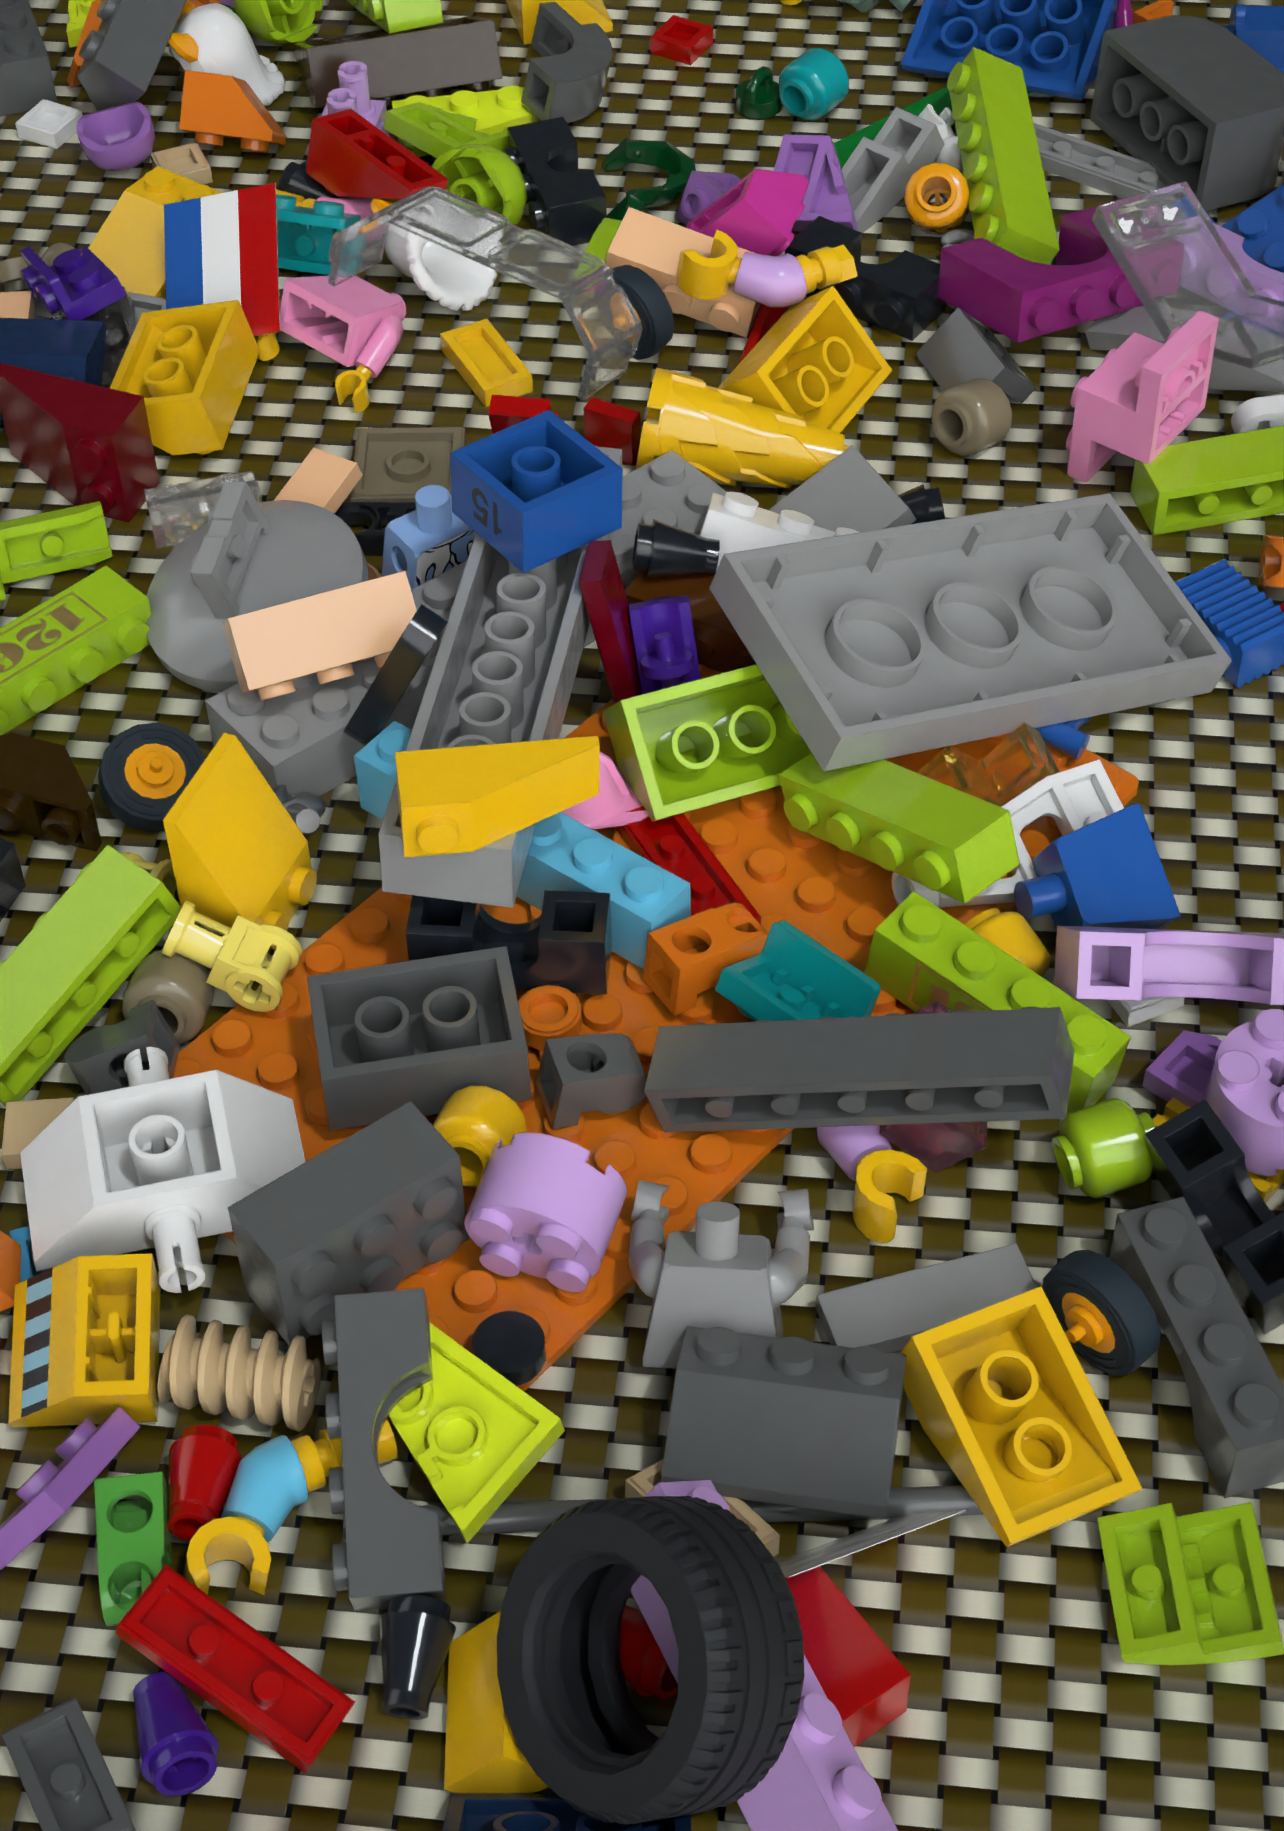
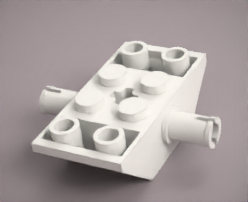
M146 1047L149 1070H143L140 1049L129 1053L124 1059V1070L128 1077L129 1087L77 1097L20 1152L36 1271L53 1268L77 1256L118 1255L155 1247L159 1270L158 1282L162 1289L167 1292L182 1293L178 1274L179 1267H183L185 1270L189 1291L200 1286L205 1280V1269L201 1262L197 1238L233 1231L228 1212L229 1206L306 1162L293 1099L219 1070L170 1079L168 1057L163 1050L155 1047Z

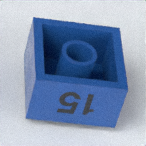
M550 410L450 452L452 512L522 573L622 528L623 468Z

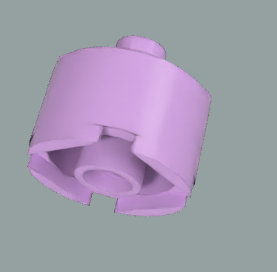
M1268 1009L1260 1012L1255 1020L1236 1027L1223 1039L1215 1056L1205 1097L1213 1111L1243 1151L1247 1171L1265 1176H1276L1277 1169L1284 1170V1011L1281 1009Z
M524 1132L514 1134L508 1146L503 1147L502 1141L499 1140L493 1147L464 1222L468 1235L482 1249L479 1258L480 1263L488 1270L502 1276L514 1277L521 1271L532 1276L547 1279L552 1285L564 1291L574 1293L584 1291L589 1279L595 1276L600 1269L627 1195V1187L622 1176L609 1164L603 1175L586 1163L591 1151L565 1139L540 1133Z

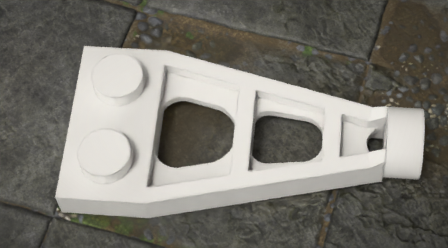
M1100 759L1047 776L1002 806V808L1010 811L1020 862L1017 867L1011 870L1012 877L999 879L964 904L893 872L892 889L898 906L913 891L939 908L1015 902V884L1037 877L1033 862L1020 837L1022 829L1040 817L1051 816L1054 818L1062 836L1124 809Z

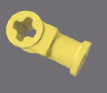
M186 901L161 953L169 957L178 953L212 969L206 983L227 992L236 1003L247 1009L268 1012L275 1010L279 1006L283 998L281 984L287 971L294 969L302 957V948L299 941L282 928L273 925H258L239 915L232 928L195 912V904ZM271 946L276 947L274 955L267 953ZM254 981L260 983L256 991L251 989Z

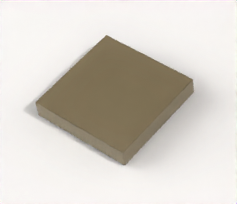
M465 427L357 429L354 462L358 464L363 476L352 489L350 502L416 503V492L428 485L443 486L451 495L450 452L466 446Z

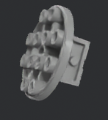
M224 482L216 506H213L210 510L208 522L188 535L173 549L159 567L149 586L147 597L149 598L152 614L146 622L150 627L147 638L161 663L175 677L204 691L222 692L239 683L222 627L224 621L228 618L368 581V566L365 555L350 527L337 515L323 507L290 500L257 503L246 482Z

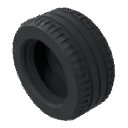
M649 1496L589 1501L581 1506L568 1509L566 1513L559 1515L553 1523H550L542 1530L515 1568L503 1599L497 1633V1676L504 1712L517 1745L536 1775L550 1789L575 1810L586 1813L589 1817L596 1820L601 1819L603 1822L636 1824L704 1812L730 1805L731 1802H736L745 1793L753 1790L779 1759L799 1711L805 1675L803 1633L794 1596L778 1562L746 1523L737 1519L733 1513L723 1509L720 1505L712 1502L708 1503L706 1500L698 1497ZM641 1575L650 1580L666 1605L679 1650L678 1697L668 1727L660 1737L648 1730L630 1701L620 1662L621 1618L631 1588Z

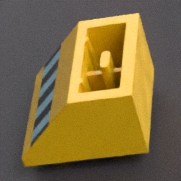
M152 1253L77 1256L15 1285L8 1420L10 1428L79 1425L86 1418L93 1424H101L119 1406L136 1423L158 1422L157 1383L159 1375L161 1286L158 1282V1273Z

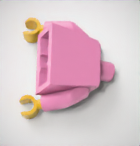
M350 274L285 279L282 299L279 301L280 330L346 367L355 365L356 370H348L337 376L335 381L336 394L339 405L344 402L346 397L353 394L354 412L364 411L370 404L367 381L370 377L376 378L403 336L402 321L406 315V305L403 298L397 293H387L358 276ZM276 333L254 336L260 350L258 356L261 361H269L278 355L280 346Z

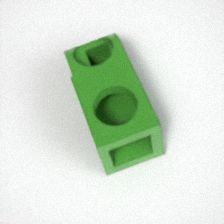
M163 1472L94 1479L99 1592L103 1618L107 1626L118 1625L165 1564L167 1566L172 1564L171 1533L167 1527L169 1518V1489ZM131 1495H138L146 1498L119 1501L120 1499Z

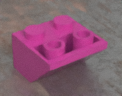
M754 169L687 223L686 228L713 238L716 230H719L730 236L737 247L757 254L779 256L794 238V234L791 231L795 221L804 211L805 205L802 201L810 181L801 174Z

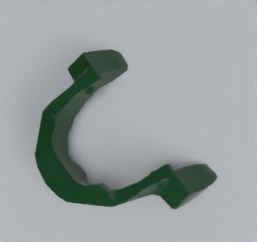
M626 137L603 160L602 165L605 172L617 170L630 163L656 166L668 171L669 176L666 183L662 186L627 191L626 197L607 214V218L623 220L629 207L641 211L645 208L656 207L674 201L685 191L691 171H696L693 160L669 142H636Z

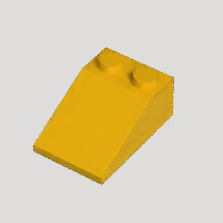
M157 166L123 192L88 249L118 277L124 291L166 299L164 205L223 192Z
M223 733L163 819L180 905L183 907L186 901L195 904V912L232 928L239 915L258 925H273L288 932L289 922L300 905L305 906L309 903L316 887L317 874L311 867L308 841L235 735ZM271 946L267 953L270 954L271 950H276V947Z
M1042 1286L914 1335L900 1352V1354L906 1355L903 1388L923 1430L1006 1547L1122 1500L1143 1489Z

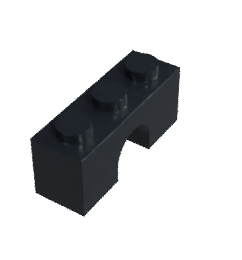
M564 117L507 127L508 148H503L502 152L509 155L518 165L525 180L526 204L529 207V217L534 232L542 233L550 250L589 243L599 224L604 218H607L606 195L592 169L578 172L577 141Z
M818 216L793 238L790 245L785 249V254L788 253L794 257L799 255L807 256L809 252L826 246L834 248L844 244L854 258L858 276L831 286H834L853 315L860 320L913 341L946 310V302L937 297L940 272L939 263L906 250L897 258L887 263L868 264L861 262L862 233L821 216ZM828 286V287L823 288V289H818V288H816L815 291L806 294V297L808 298V297H810V296H812V295H814V294H816V293H819V292H821V291H823V290H825V289H827V288H829V287H831V286Z
M545 890L542 914L531 922L521 924L499 921L491 917L483 909L482 905L478 903L412 895L406 928L408 958L411 961L507 946L516 990L529 991L539 986L554 985L566 988L572 993L607 994L612 951L610 893Z
M1205 1099L1145 1134L1146 1147L1153 1162L1152 1171L1171 1199L1184 1197L1226 1279L1262 1332L1267 1334L1284 1324V1211L1275 1216L1265 1204L1248 1174L1243 1151Z

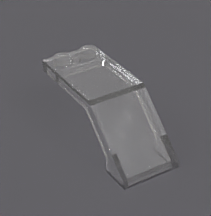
M1187 181L1097 206L1091 220L1165 342L1174 328H1181L1192 316L1201 310L1219 317L1214 358L1250 369L1284 359V302L1256 294Z

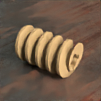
M186 1314L182 1317L175 1334L170 1337L164 1350L157 1383L158 1399L160 1404H163L172 1398L176 1406L186 1410L196 1407L200 1402L203 1411L211 1415H218L228 1408L233 1418L242 1421L251 1418L256 1413L258 1421L267 1426H273L284 1418L289 1429L300 1432L306 1427L316 1404L321 1381V1364L318 1358L314 1360L307 1359L306 1339L303 1336L296 1335L285 1355L279 1353L278 1334L276 1331L268 1330L259 1348L254 1349L251 1348V1329L248 1326L240 1325L231 1343L227 1344L224 1343L223 1323L221 1321L212 1320L201 1339L196 1338L195 1317Z

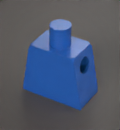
M1140 803L1130 805L1056 839L1033 858V867L1037 877L1017 882L1014 887V900L1018 912L1026 920L1050 914L1056 932L1057 926L1164 929L1181 917Z

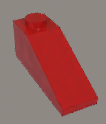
M348 109L312 119L306 173L323 185L328 192L340 197L412 199L447 188L448 178L354 110Z

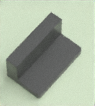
M959 307L917 352V357L943 391L967 380L983 378L993 381L1006 394L1022 404L1036 389L991 330Z

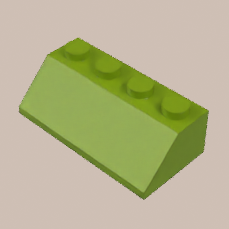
M757 664L620 700L602 711L619 770L638 800L644 806L652 822L781 786L779 774L812 753Z

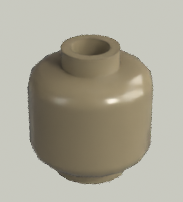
M976 378L949 387L936 398L932 407L931 421L934 433L941 445L951 453L965 456L976 454L995 446L1003 440L1011 427L1012 410L1010 401L1001 387L991 380Z
M156 950L147 955L133 971L123 995L122 1011L126 1020L128 1019L130 1009L154 1000L178 1043L183 1044L193 1039L204 1026L213 1002L215 987L206 983L210 974L206 966L178 953L169 957L161 953L162 950Z

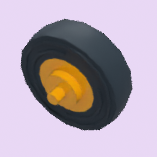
M631 265L612 268L604 273L592 286L590 302L593 316L600 331L613 347L639 360L655 355L672 339L674 319L670 304L654 279L640 268Z
M161 723L137 724L119 733L104 750L98 771L101 797L112 815L129 827L147 832L165 831L163 819L203 764L206 756L197 742L179 728Z
M1091 1250L1074 1251L1055 1264L1043 1278L1042 1288L1073 1350L1093 1367L1110 1375L1126 1376L1146 1362L1159 1348L1161 1331L1155 1311L1141 1288L1126 1271L1108 1257Z

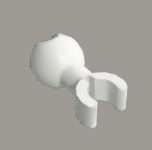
M928 104L918 117L936 124L945 143L941 152L936 157V162L949 164L958 169L962 174V161L957 145L958 137L955 136L951 128L955 123L952 112L948 107H945L938 116L933 106Z

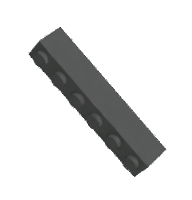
M1025 1007L1021 1009L991 1011L958 1010L949 1013L908 1015L893 1013L885 1016L822 1017L804 1020H757L742 1023H694L680 1026H659L644 1092L664 1133L1066 1119L1074 1049L1060 1007Z

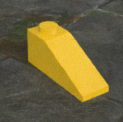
M598 736L395 752L398 806L404 858L473 852L599 795L600 744Z

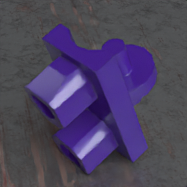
M689 595L647 599L644 602L629 604L642 694L701 679Z

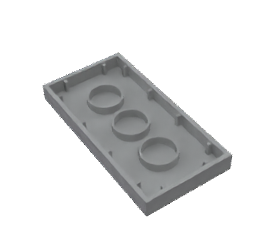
M1110 493L725 553L709 587L823 771L1210 693L1232 661Z

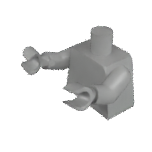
M640 1180L630 1219L635 1222L631 1227L628 1268L630 1275L640 1290L653 1298L644 1346L643 1367L676 1369L687 1326L705 1329L723 1327L736 1333L783 1338L780 1304L791 1298L806 1283L808 1277L810 1246L808 1231L814 1230L808 1189L777 1192L783 1201L784 1213L777 1214L779 1232L775 1243V1255L772 1256L769 1239L760 1235L739 1234V1209L733 1204L720 1201L708 1202L698 1206L696 1210V1231H674L669 1233L664 1248L663 1225L668 1218L669 1208L660 1206V1201L670 1186Z

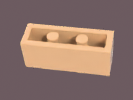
M628 208L607 252L604 273L612 268L623 265L640 268L652 277L664 292L672 313L683 314L713 325L721 331L732 332L747 338L761 306L760 303L735 293L734 284H731L727 293L718 299L701 300L685 294L677 283L676 272L680 252L694 249L699 255L710 258L713 237L639 210ZM738 247L737 257L742 258L745 252H754Z
M406 571L228 618L222 623V627L242 694L258 690L260 700L264 701L295 692L296 688L293 680L317 674L319 685L355 675L352 664L375 658L378 669L382 668L397 641L417 612Z

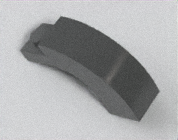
M556 2L540 3L531 46L542 57L530 59L521 102L541 121L564 117L566 123L581 120L592 114L602 101L613 54L611 42L597 23L581 25Z

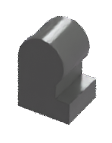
M151 1000L130 1009L128 1019L112 1026L103 1025L84 1033L68 1047L65 1053V1061L85 1094L89 1095L129 1087L128 1077L124 1070V1059L132 1051L140 1049L143 1070H149L146 1047L159 1048L166 1053L169 1062V1078L172 1079L180 1044L155 1001Z
M597 1033L546 1039L536 1086L552 1129L578 1125L580 1114L583 1112L599 1110L606 1114H613L633 1108L646 1097L644 1088L647 1075L634 1043L628 1036L621 1033Z

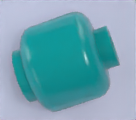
M823 48L807 50L784 67L779 77V92L783 106L792 115L807 121L818 120L844 101L849 91V77L842 61L832 52Z

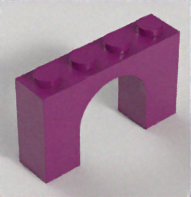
M1096 206L1061 216L1059 233L1060 251L1057 253V265L1025 260L984 238L941 248L937 297L955 308L959 307L971 317L1018 343L1176 296L1183 247L1102 206Z

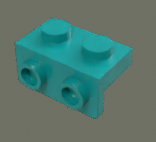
M276 194L278 268L323 275L350 274L356 276L361 215L344 213V204L314 201V208L296 206V197Z
M782 920L772 924L761 954L722 969L715 991L734 1003L738 1011L749 1019L755 1021L819 1019L822 1017L871 1016L881 987L877 981L787 921Z

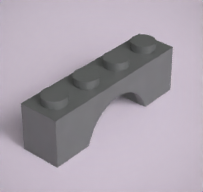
M1179 1197L1118 1213L1109 1259L1126 1271L1144 1292L1155 1311L1158 1324L1168 1337L1175 1351L1190 1397L1194 1438L1224 1498L1284 1482V1388L1184 1197Z
M425 1289L334 1295L335 1319L322 1321V1339L325 1365L338 1364L339 1392L326 1393L329 1439L341 1438L343 1467L329 1469L332 1514L345 1513L346 1543L333 1544L336 1591L349 1590V1600L355 1611L389 1609L390 1599L400 1595L428 1596L447 1603L443 1535L439 1514L436 1511L413 1504L399 1495L385 1480L378 1464L379 1438L388 1415L404 1396L419 1386L433 1380L429 1307Z

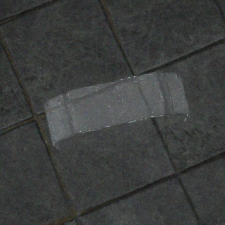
M426 187L335 233L332 237L329 252V261L332 264L328 284L334 287L382 261L390 223L560 299L588 353L578 393V398L584 401L625 373L629 360L637 350L643 327L627 294L620 285L615 284L612 278L614 269L605 266L604 260L537 230L521 229L508 223L507 217L442 188Z

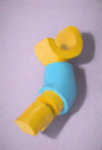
M386 1419L379 1438V1465L396 1459L398 1455L396 1440L388 1419ZM327 1428L319 1431V1440L314 1442L308 1435L291 1441L287 1436L281 1435L255 1447L237 1466L221 1518L213 1519L200 1527L190 1540L186 1555L184 1578L208 1595L210 1575L207 1567L216 1561L234 1560L243 1564L249 1571V1590L264 1595L271 1564L267 1542L273 1539L293 1507L306 1503L309 1492L323 1488L326 1485V1477L329 1476L330 1468L343 1467L341 1438L329 1439Z

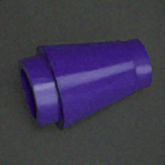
M157 1672L143 1678L133 1690L141 1773L145 1780L154 1784L157 1791L161 1794L181 1796L194 1792L208 1783L216 1772V1758L219 1752L218 1740L177 1679L167 1672Z

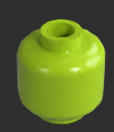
M1111 1098L1069 1113L1060 1124V1135L1052 1139L1054 1157L1068 1187L1072 1190L1080 1187L1086 1195L1096 1199L1145 1182L1150 1177L1153 1169V1162L1147 1150L1145 1134L1156 1128L1150 1115L1146 1112L1137 1115L1126 1101L1118 1098Z

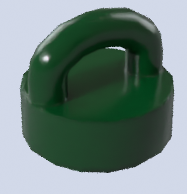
M760 67L755 71L750 80L744 81L736 89V109L741 115L749 119L762 120L774 117L783 107L780 99L779 84L773 81V72L769 67Z

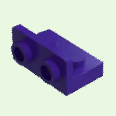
M30 246L20 250L28 266L20 270L32 294L35 298H41L51 315L59 311L66 320L82 321L126 296L118 277L87 247L81 250L71 249L63 252L54 259L53 265L50 267Z

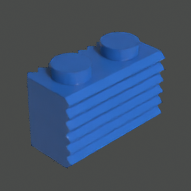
M1223 559L1175 581L1232 661L1223 675L1236 687L1241 688L1245 682L1250 684L1254 678L1259 679L1263 673L1268 675L1272 669L1277 671L1281 665L1284 666V612H1282L1280 605H1274L1272 598H1266L1264 591L1259 592L1256 585L1251 586L1249 578L1244 579L1241 572L1236 573L1234 565L1229 566L1227 560Z

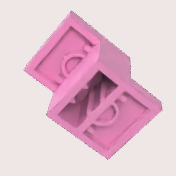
M1199 310L1181 328H1174L1165 344L1134 332L1118 349H1111L1105 356L1102 364L1089 377L1084 376L1078 381L1071 396V406L1075 408L1073 427L1066 441V450L1070 452L1068 476L1087 483L1117 452L1149 465L1198 416L1206 405L1219 317Z

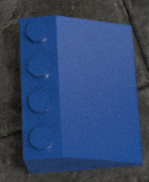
M924 0L905 51L901 68L905 71L948 78L953 67L958 62L962 63L971 49L975 47L1021 67L1026 89L1029 92L1083 100L1097 76L1103 32L1115 29L1114 13L1117 12L1118 0Z

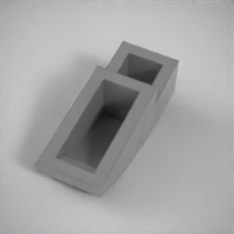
M896 107L874 140L863 137L841 169L857 223V231L865 232L884 217L905 196V187L911 175L922 166L934 162L945 145L936 124Z

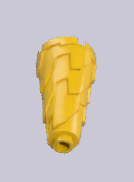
M656 368L647 403L646 421H644L636 469L673 450L716 484L735 486L736 481L790 488L792 485L803 484L850 446L844 445L845 435L808 423L802 416L754 404L751 397L706 385L700 378L668 369Z

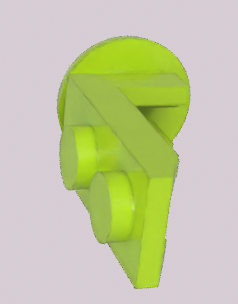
M98 501L0 522V601L7 599L3 584L91 566L113 557L101 502Z

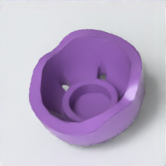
M130 102L82 116L77 122V135L81 148L88 160L100 169L106 171L127 170L141 164L152 152L155 142L154 126L147 108L140 102Z

